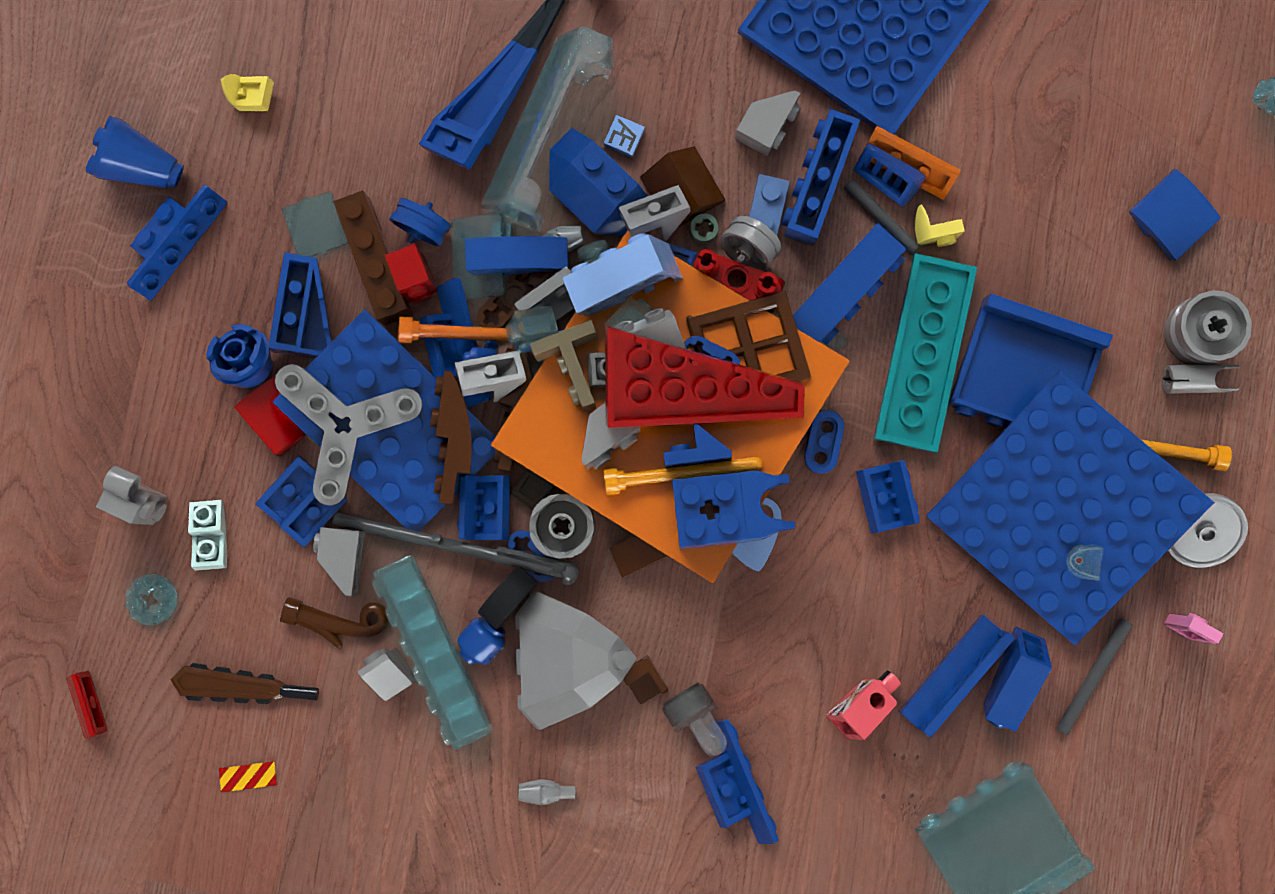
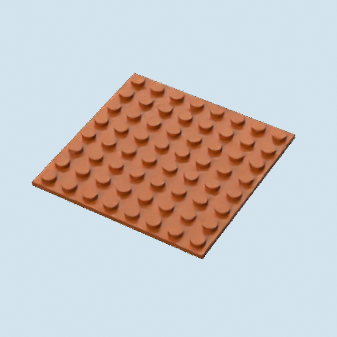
M628 230L618 244L617 250L628 245L627 241L631 238ZM674 256L683 279L676 282L671 277L653 284L655 290L645 294L644 289L626 297V302L589 317L575 312L564 330L592 320L598 339L574 348L589 386L587 355L589 353H605V325L614 327L625 321L635 323L645 319V314L662 308L664 311L670 310L675 316L682 339L685 342L686 339L691 337L686 322L687 316H698L748 302L749 300ZM768 311L746 316L753 343L784 334L779 318ZM733 320L702 328L705 339L727 350L740 347ZM798 329L797 331L811 374V379L801 381L805 385L804 418L696 423L731 450V460L752 457L760 458L763 465L761 469L754 471L771 475L781 474L850 362L847 358ZM787 343L756 351L763 372L776 375L794 370ZM688 348V350L695 351L694 348ZM562 353L546 358L491 443V446L713 584L738 543L680 550L672 481L626 486V490H621L620 494L608 496L606 494L603 469L617 468V471L624 470V473L664 469L663 452H670V446L689 444L690 449L696 448L693 424L639 426L641 432L636 435L638 440L625 450H622L620 447L609 454L611 460L596 470L592 466L587 470L581 458L590 413L605 403V387L589 388L597 408L584 412L581 404L574 405L568 387L574 386L570 374L563 376L558 364L557 357L562 356ZM743 355L738 356L740 365L746 366ZM770 490L766 491L762 495L760 503L761 505L764 502L767 495L769 494ZM711 503L705 504V508H700V514H706L708 520L715 519L714 513H719L718 508H713Z

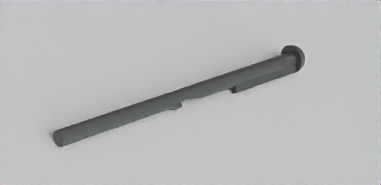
M338 512L333 517V524L563 578V585L573 584L579 576V569L572 561L563 562L499 546L497 550L444 538L441 534L437 533L427 534Z

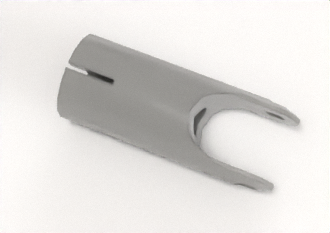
M1234 364L1167 365L1164 368L1162 378L1171 379H1162L1163 389L1167 394L1234 392L1240 390V388H1218L1215 383V377L1217 372L1222 369L1240 368V366Z

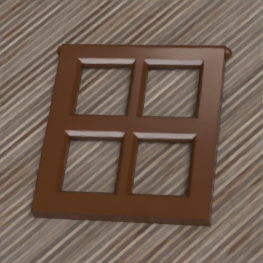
M786 291L694 317L689 315L686 318L690 336H700L703 338L705 336L702 328L733 320L740 347L729 349V351L733 352L737 357L743 355L746 367L760 371L762 370L756 351L787 343L794 370L776 375L798 382L811 379ZM776 308L784 334L753 343L746 316ZM697 344L694 348L695 352L702 353V346Z

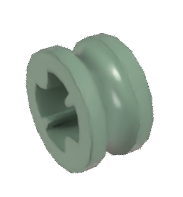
M709 214L697 215L690 225L692 239L701 245L714 241L718 233L717 220ZM702 222L709 223L708 228H713V232H707L706 237L699 235L700 230H695V227H700Z

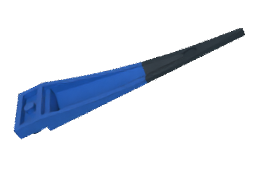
M545 0L501 53L433 119L419 142L425 150L468 170L471 169L485 145L490 146L565 0Z

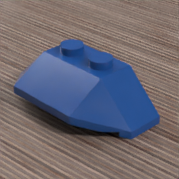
M573 128L550 149L549 191L594 235L624 236L627 228L621 218L619 207L647 197L648 195L641 186L592 139Z

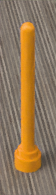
M1142 440L1158 455L1201 461L1206 466H1209L1211 470L1227 471L1232 459V450L1229 446L1215 444L1213 447L1201 449Z
M758 457L631 473H624V470L617 471V468L603 469L607 496L620 494L621 490H626V486L759 470L763 462Z

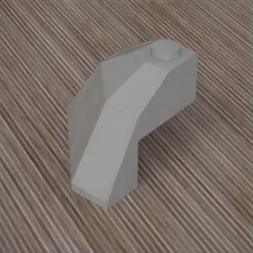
M533 592L515 616L516 629H520V649H516L517 675H521V695H517L518 709L536 729H544L591 708L622 682L637 659L619 636L590 615L542 593Z

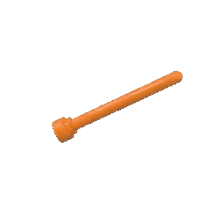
M399 317L398 343H412V340H418L419 337L525 342L537 335H542V337L532 341L535 342L553 335L547 330L419 324V321H413V317ZM519 330H521V331H528V332H535V333H531V334H535V335L519 333Z

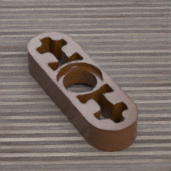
M541 272L543 275L541 279L537 277L532 278L528 283L532 287L529 292L525 285L517 280L519 277H522L526 281L530 277V273L511 275L479 309L477 314L479 325L487 328H505L519 313L515 304H510L506 301V291L511 287H518L522 290L524 297L548 280L550 272ZM500 299L504 307L511 311L506 314L502 310L497 316L499 320L497 325L492 322L486 325L487 318L485 314L488 311L494 314L500 308L496 304L497 300Z

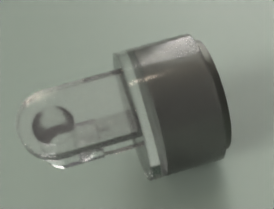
M698 682L663 704L662 710L676 733L689 726L706 754L717 756L725 750L727 745L726 738L710 713L717 706L704 684L700 685Z

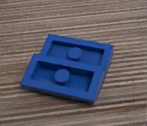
M1173 169L1129 211L1144 235L1153 236L1168 260L1175 261L1221 219L1206 197L1177 169Z
M298 455L255 504L280 524L282 530L305 547L316 533L320 531V527H323L347 501V498L344 496L335 505L320 503L313 493L316 469Z

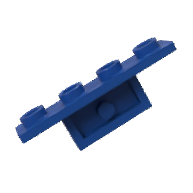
M203 185L186 208H183L172 198L168 197L157 208L155 215L144 229L139 231L135 240L130 245L145 260L127 281V285L148 300H152L224 209L227 201L207 185Z
M453 278L437 287L443 314L426 315L419 319L420 324L473 327L461 279ZM424 337L432 373L436 379L437 376H444V370L451 371L454 378H457L455 362L463 361L462 356L465 352L471 351V348L478 347L476 340ZM484 392L464 396L466 407H474L489 401L490 393Z
M729 719L711 722L709 725L721 754L695 768L720 828H727L747 817L759 844H775L779 841L776 834V824L766 810L763 802V793L754 781L750 761L742 752L736 728L730 723Z

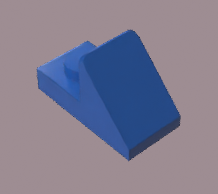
M696 423L693 424L696 448L690 449L689 444L670 446V452H663L665 468L732 459L731 450Z

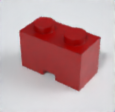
M416 244L385 255L397 290L408 302L414 301V304L423 303L432 298L431 294L437 292V287L426 258Z

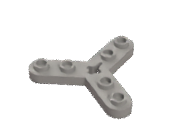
M291 364L284 366L278 371L275 378L278 391L324 430L313 484L315 498L324 505H335L344 498L358 437L416 418L422 409L420 395L409 388L398 389L347 406L299 365ZM332 412L340 419H344L346 416L351 419L349 423L350 428H352L351 431L348 433L343 430L338 433L335 430L337 423L329 416V413Z

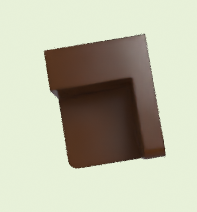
M648 655L635 662L623 679L640 704L647 702L660 693L664 694L668 691L666 684Z

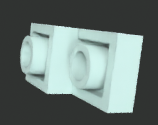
M223 501L189 502L188 533L192 536L191 567L195 571L227 568V537Z

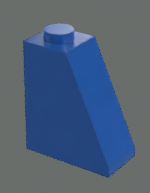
M1015 626L1011 634L1015 639L1004 651L985 698L984 711L985 718L992 725L1001 729L1006 727L1016 732L1052 670L1046 640Z

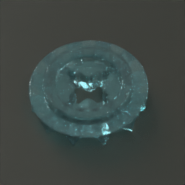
M146 574L133 580L131 586L125 592L126 603L124 606L131 614L130 618L140 622L141 625H157L166 621L173 614L177 605L175 587L167 578L158 574ZM151 590H153V598L162 602V604L150 605L149 609H147V602L142 600L143 598H140V596L149 595Z

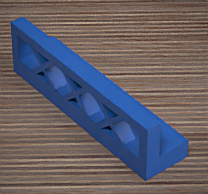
M980 615L898 712L931 738L1013 642L1015 637L1008 631L998 628L985 615Z

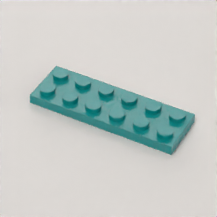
M917 253L913 255L874 432V440L938 453L977 267Z

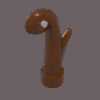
M287 597L281 612L280 622L294 626L297 624L308 628L326 638L335 647L341 648L343 644L335 634L352 637L374 636L386 627L389 615L383 605L371 602L362 608L360 623L307 606L301 600ZM375 612L378 615V621L374 624H371L368 620V613Z

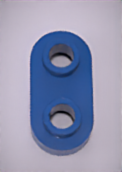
M834 411L820 412L816 415L810 426L804 462L806 467L816 474H825L831 471L836 466L844 422L841 416ZM823 422H829L832 425L830 433L822 431L821 424ZM820 452L825 455V462L823 464L816 463L814 459L816 453Z

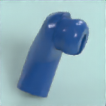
M487 341L484 343L483 348L474 347L471 348V351L465 352L462 360L466 361L497 355L499 345L495 341Z

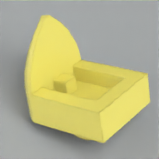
M229 74L220 79L226 99L237 110L268 111L274 82L268 76L240 77L236 74Z
M922 204L918 206L915 219V233L918 245L937 243L938 247L948 246L956 243V238L965 231L962 219L930 225L925 208Z

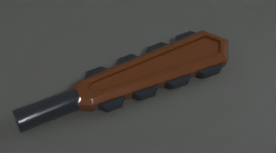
M199 663L183 666L170 679L180 696H186L188 700L196 701L210 697L212 701L225 702L228 698H233L236 703H248L250 699H255L258 704H269L272 700L282 697L317 701L319 696V688L286 685L280 680H275L273 675L262 673L260 676L255 677L251 671L239 670L237 673H232L230 668L216 667L214 670H211L206 664Z

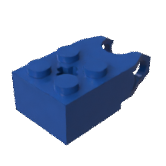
M748 471L672 480L680 550L759 541L780 531L794 530L795 521L773 519L763 512L760 504L761 497L766 491L780 485L789 484V475H771L760 471ZM711 503L713 508H718L719 513H714L715 519L708 520L706 514H700V508H705V504Z

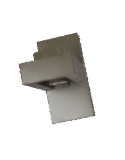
M592 320L529 343L537 362L562 353V356L557 357L558 364L563 376L570 374L574 386L568 387L574 405L581 404L584 412L597 407L574 348L598 339Z

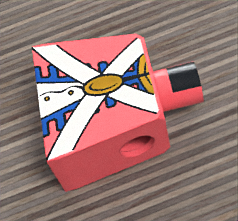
M888 670L878 680L864 679L826 714V717L847 739L865 740L897 705V701L891 694L901 683Z

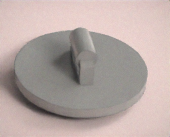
M1214 493L1205 494L1215 503L1168 550L1178 562L1190 567L1206 568L1221 564L1238 552L1246 539L1248 523L1241 507L1229 497Z

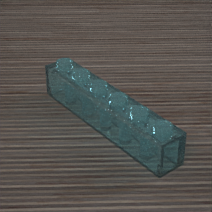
M406 556L374 571L375 579L372 580L375 592L379 598L384 597L389 607L385 610L387 618L392 627L397 626L402 638L399 639V644L405 656L411 655L416 666L412 668L413 675L419 686L424 685L429 695L426 698V703L432 715L437 714L442 723L439 730L445 744H451L453 750H457L490 734L493 728L414 556Z

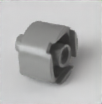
M569 494L550 495L541 500L533 509L529 523L530 537L536 548L543 554L557 559L572 558L584 552L591 544L596 530L595 519L590 508ZM560 518L562 521L569 519L571 522L568 525L570 532L567 535L563 532L556 533L555 529L558 527L557 519Z

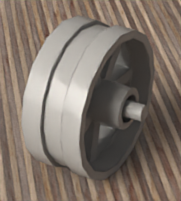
M748 216L735 217L720 239L722 249L732 260L764 272L769 269L773 260L776 259L782 249L778 237L768 226Z

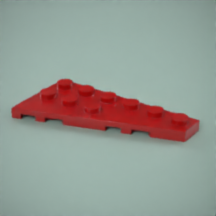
M605 325L606 426L608 428L804 418L805 385L801 382Z

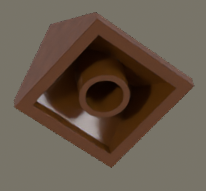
M695 146L668 152L640 176L650 195L679 185L690 206L691 212L678 227L693 220L697 215L703 214L725 202L724 196Z

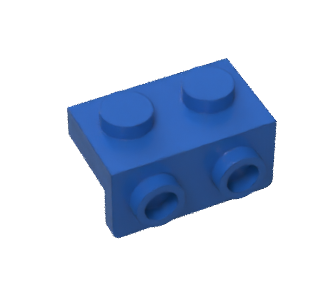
M904 460L856 471L871 534L920 522L918 505L915 501L910 482V473Z
M461 475L458 487L459 518L457 527L459 539L509 540L510 476Z

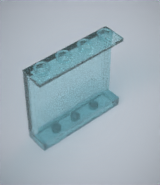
M1013 762L1007 765L1002 770L1003 774L994 780L986 779L975 786V792L967 797L959 796L951 800L947 804L948 809L938 815L936 813L927 815L919 822L920 826L914 829L954 894H1057L1095 870L1092 862L1081 852L1032 773L1034 771L1033 767L1027 763Z

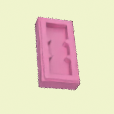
M1189 613L1188 616L1169 614L1164 623L1166 624L1165 626L1186 638L1199 642L1218 644L1224 634L1209 626L1207 620L1193 613Z

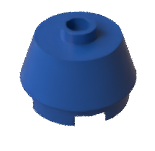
M232 325L233 330L225 333L220 338L215 336L208 346L206 358L210 361V370L213 376L222 383L240 388L255 387L269 376L273 362L267 338L263 333L248 325Z

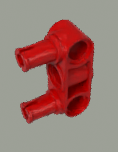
M709 249L700 250L698 257L693 263L694 268L749 301L780 293L783 291L786 283L772 272H764L718 255ZM733 275H741L746 282L742 287L734 288L730 286L728 280ZM776 308L767 311L773 313Z

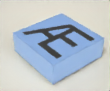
M616 115L604 141V146L633 158L645 127Z

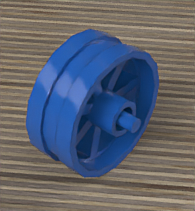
M400 198L395 212H392L389 218L394 225L409 235L407 241L412 244L417 239L433 246L441 247L445 234L451 228V224L431 210L433 206L431 202H427L426 206L409 199Z

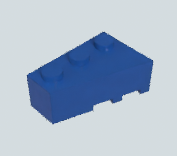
M284 252L268 348L271 352L315 359L332 342L319 263L317 258Z

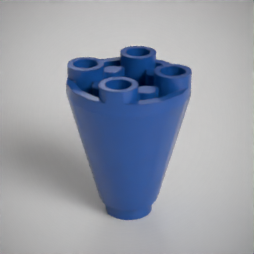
M112 116L108 117L104 128L99 127L93 139V145L97 146L95 155H91L86 166V173L99 179L165 189L168 186L175 189L184 170V165L177 163L178 160L122 119Z

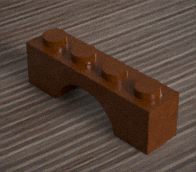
M362 190L333 201L377 321L385 326L399 321V317L412 316L413 313L409 302L398 292L385 255L388 252L371 199Z

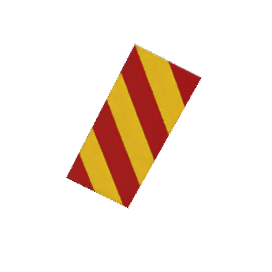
M274 761L219 768L221 792L277 785Z

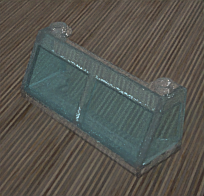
M585 26L557 36L480 205L482 209L539 233L545 220L544 216L537 209L541 200V190L538 184L529 178L573 81L588 87L590 81L595 77L603 76L609 79L615 66L612 38Z

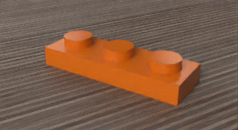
M876 126L867 143H871L924 174L926 178L920 188L942 200L945 199L961 171L957 167L879 126ZM873 157L871 162L876 164L877 160Z

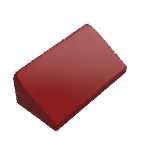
M84 671L68 676L66 678L84 738L87 739L107 732L108 729L90 672Z

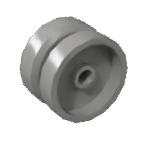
M1212 290L1182 301L1173 308L1165 321L1164 336L1168 348L1177 359L1188 365L1213 364L1232 358L1245 348L1251 337L1252 321L1248 309L1239 298L1228 292Z

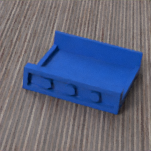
M990 293L982 301L948 405L955 407V413L969 418H974V415L986 418V424L1004 428L1005 425L1008 426L1058 371H1061L1088 394L1102 350L1110 346L1113 335Z

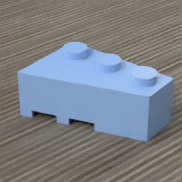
M642 233L631 237L627 241L628 245L618 250L617 248H611L602 252L599 255L600 259L590 264L585 262L571 269L572 273L563 277V281L576 313L589 317L626 302V297L644 289L645 294L655 290L653 284L671 277L676 282L683 279L670 245L649 234Z

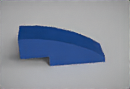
M550 236L465 238L466 271L472 275L494 273L513 275L560 271L566 266L569 269L568 238Z

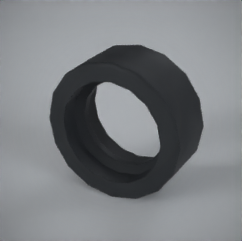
M517 567L478 610V614L495 629L499 628L530 594L537 583L520 567Z

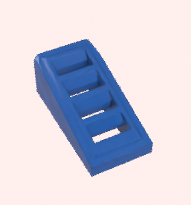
M871 143L867 144L853 168L854 172L900 206H904L914 198L926 178L917 169ZM874 157L877 162L873 169L870 170L867 167ZM886 166L887 170L882 177L879 173L882 167ZM895 173L898 175V177L893 183L890 181V179ZM905 181L908 182L906 188L903 189L901 187Z

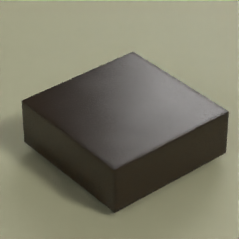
M526 469L510 493L534 509L541 500L548 496L554 485L531 470Z

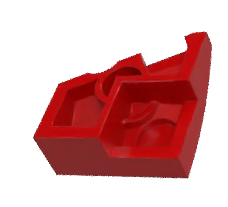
M275 375L242 399L234 408L272 453L282 457L305 437V432L273 403L281 394L276 388Z

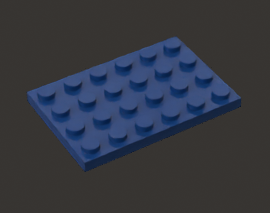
M364 309L305 370L347 406L402 388L413 389L420 395L422 409L416 418L357 438L350 476L406 529L420 531L446 505L445 503H439L440 494H433L436 474L442 475L444 462H438L441 442L447 443L448 439L435 436L436 428H430L432 408L439 409L441 396L434 395L436 378ZM280 394L273 403L321 448L324 430ZM468 409L472 449L470 474L457 472L453 497L458 493L460 476H474L495 455L496 451L491 446L496 436ZM332 412L329 413V416L337 423L335 430L338 433L343 430L348 433L351 431L352 428L349 426L351 419L346 416L344 419H340Z

